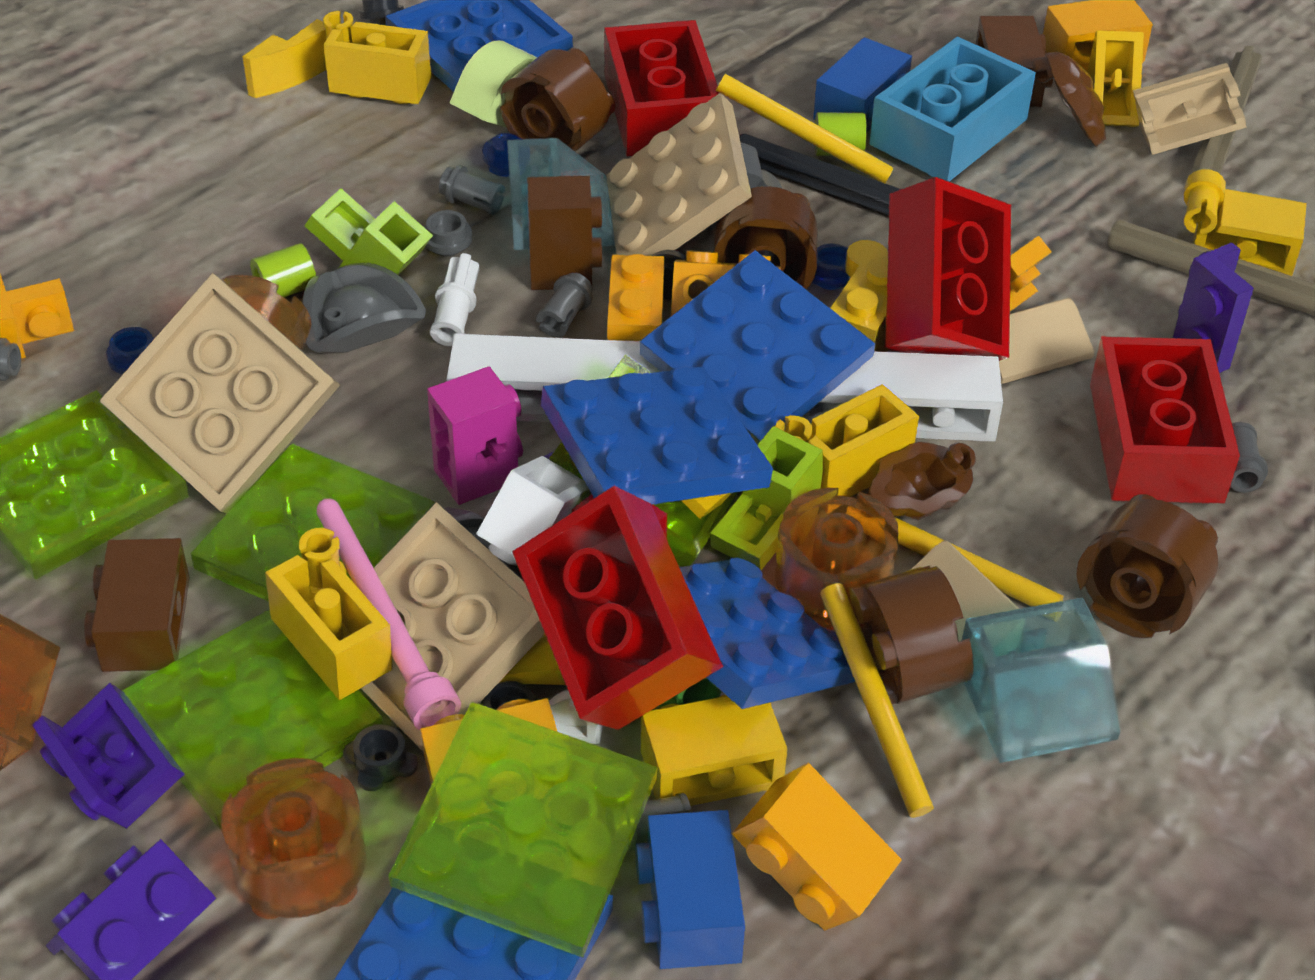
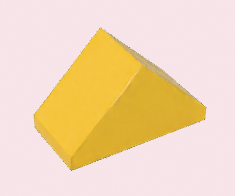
M1102 30L1095 32L1087 72L1093 80V90L1099 96L1104 106L1102 119L1105 126H1139L1133 90L1141 88L1144 32Z

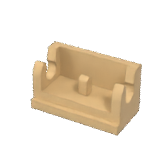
M1227 63L1133 90L1140 128L1152 155L1247 128L1245 115L1237 100V97L1241 96Z

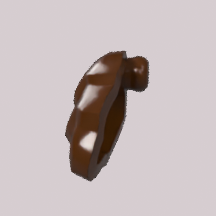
M1058 51L1047 52V56L1034 59L1032 66L1034 72H1036L1037 82L1046 83L1051 79L1055 80L1062 100L1073 114L1080 128L1095 147L1099 146L1106 140L1105 125L1102 119L1104 106L1099 96L1093 90V80L1089 73L1073 58Z
M928 442L912 443L902 450L890 453L879 460L876 477L873 479L867 494L869 506L872 510L882 515L908 516L916 520L928 517L939 509H950L971 488L973 483V471L971 468L976 463V455L972 448L964 443H954L947 448Z

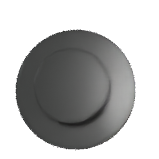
M443 210L435 212L428 217L424 228L433 235L425 246L429 251L442 256H452L470 246L472 242V229L461 213Z

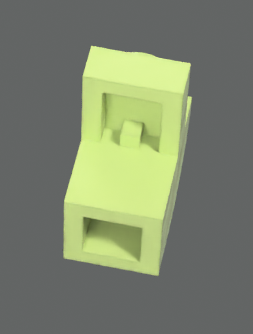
M501 40L487 43L466 64L450 104L483 121L506 127L500 109L506 103L505 93L501 94V89L508 80L537 57Z

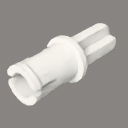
M462 253L460 257H452L450 259L444 284L438 287L435 294V302L438 307L434 323L431 326L430 335L434 341L444 346H452L454 334H464L468 313L473 311L476 306L477 299L474 289L479 272V264L471 260L470 254Z

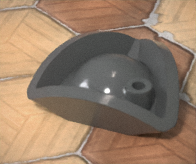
M354 263L330 272L315 275L306 286L302 306L306 344L309 349L315 352H349L395 337L425 318L426 309L420 298L405 280L393 271L372 263Z

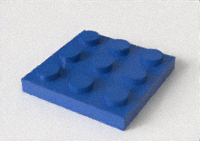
M427 0L385 16L387 26L428 31L431 72L453 92L468 61L481 47L489 42L501 40L535 57H539L548 50L560 49L568 51L573 48V36L530 0Z
M756 250L640 341V355L660 372L675 370L679 367H704L757 445L768 431L776 425L778 420L781 419L785 423V416L796 415L802 417L870 360L874 355L875 343Z
M679 367L675 370L646 374L628 373L621 377L588 381L572 380L564 384L543 386L541 407L594 498L613 486L625 490L651 503V505L770 487L773 467L704 367Z
M732 558L730 560L704 564L696 563L690 566L679 567L723 665L721 669L706 678L741 709L855 682L836 632L820 626L804 612V606L801 602L788 594L779 592L762 577V571L755 564L745 559Z
M433 824L334 980H575L613 911V895Z

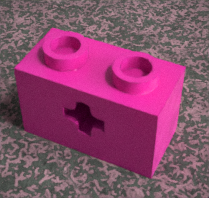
M490 366L427 388L434 471L456 503L461 505L500 490L511 470L519 467L518 458L523 456V446L517 433L516 420L517 417L521 416L522 409L514 388L510 384L504 385Z

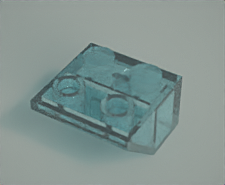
M557 138L507 140L514 250L530 249L527 177L590 176L591 197L601 196L602 228H592V237H601L602 246L614 245L607 176Z
M1083 597L972 617L965 620L962 640L970 638L974 670L972 679L964 682L999 763L1118 740L1120 727L1107 643Z

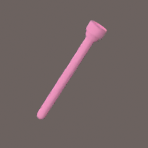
M323 499L317 505V515L323 527L334 532L333 538L338 536L340 541L339 557L350 578L390 624L392 657L407 683L404 690L405 698L403 704L414 726L420 730V728L434 725L441 718L458 714L461 709V701L451 682L445 677H440L436 672L429 671L340 505L334 499Z

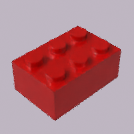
M696 20L604 27V76L609 93L615 101V116L627 157L633 156L647 146L658 133L668 131L686 118L694 107L708 102L719 94L716 91L718 85Z
M933 177L890 193L885 348L901 353L998 357L999 361L1009 358L1011 204L938 177Z
M1101 336L1090 388L1111 500L1130 501L1132 497L1138 494H1147L1156 500L1165 502L1225 504L1240 454L1211 339Z
M613 486L512 551L581 720L619 730L723 667L651 503Z

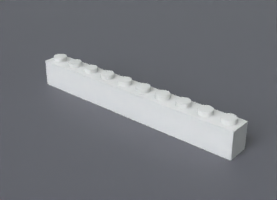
M454 334L447 381L490 366L504 385L510 384L518 395L522 413L521 416L516 418L517 421L550 422L541 407L543 386L564 384L572 380L588 381L621 377L628 373L646 374L660 371L640 355V341ZM874 351V355L870 360L808 411L812 415L819 412H827L883 384L919 415L916 438L996 441L1003 405L999 358L993 356Z

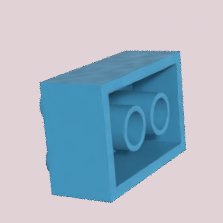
M957 36L875 97L869 145L927 173L931 177H938L950 182L1027 120L1036 72Z

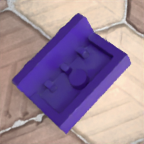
M1233 243L1212 251H1206L1193 259L1172 337L1211 339L1219 373L1230 369L1254 289L1235 273L1241 250Z
M111 683L106 685L63 727L43 715L32 724L45 743V746L40 749V754L57 773L71 780L75 786L69 792L71 799L82 812L95 821L104 816L127 829L185 774L126 694Z
M161 839L144 854L134 845L103 873L112 884L92 901L83 891L51 920L60 931L45 946L54 955L62 949L90 980H132L217 898Z

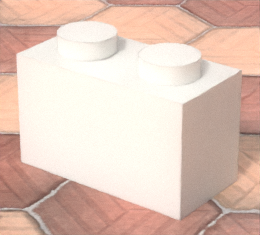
M541 456L511 470L476 535L490 543L488 548L496 557L509 564L518 566L512 551L571 514L572 508L586 499L590 490L584 480L546 457Z

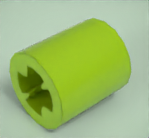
M816 113L815 124L865 151V113ZM814 146L816 156H832Z
M301 243L250 260L254 283L261 298L266 303L305 291L310 279L316 275L310 255Z

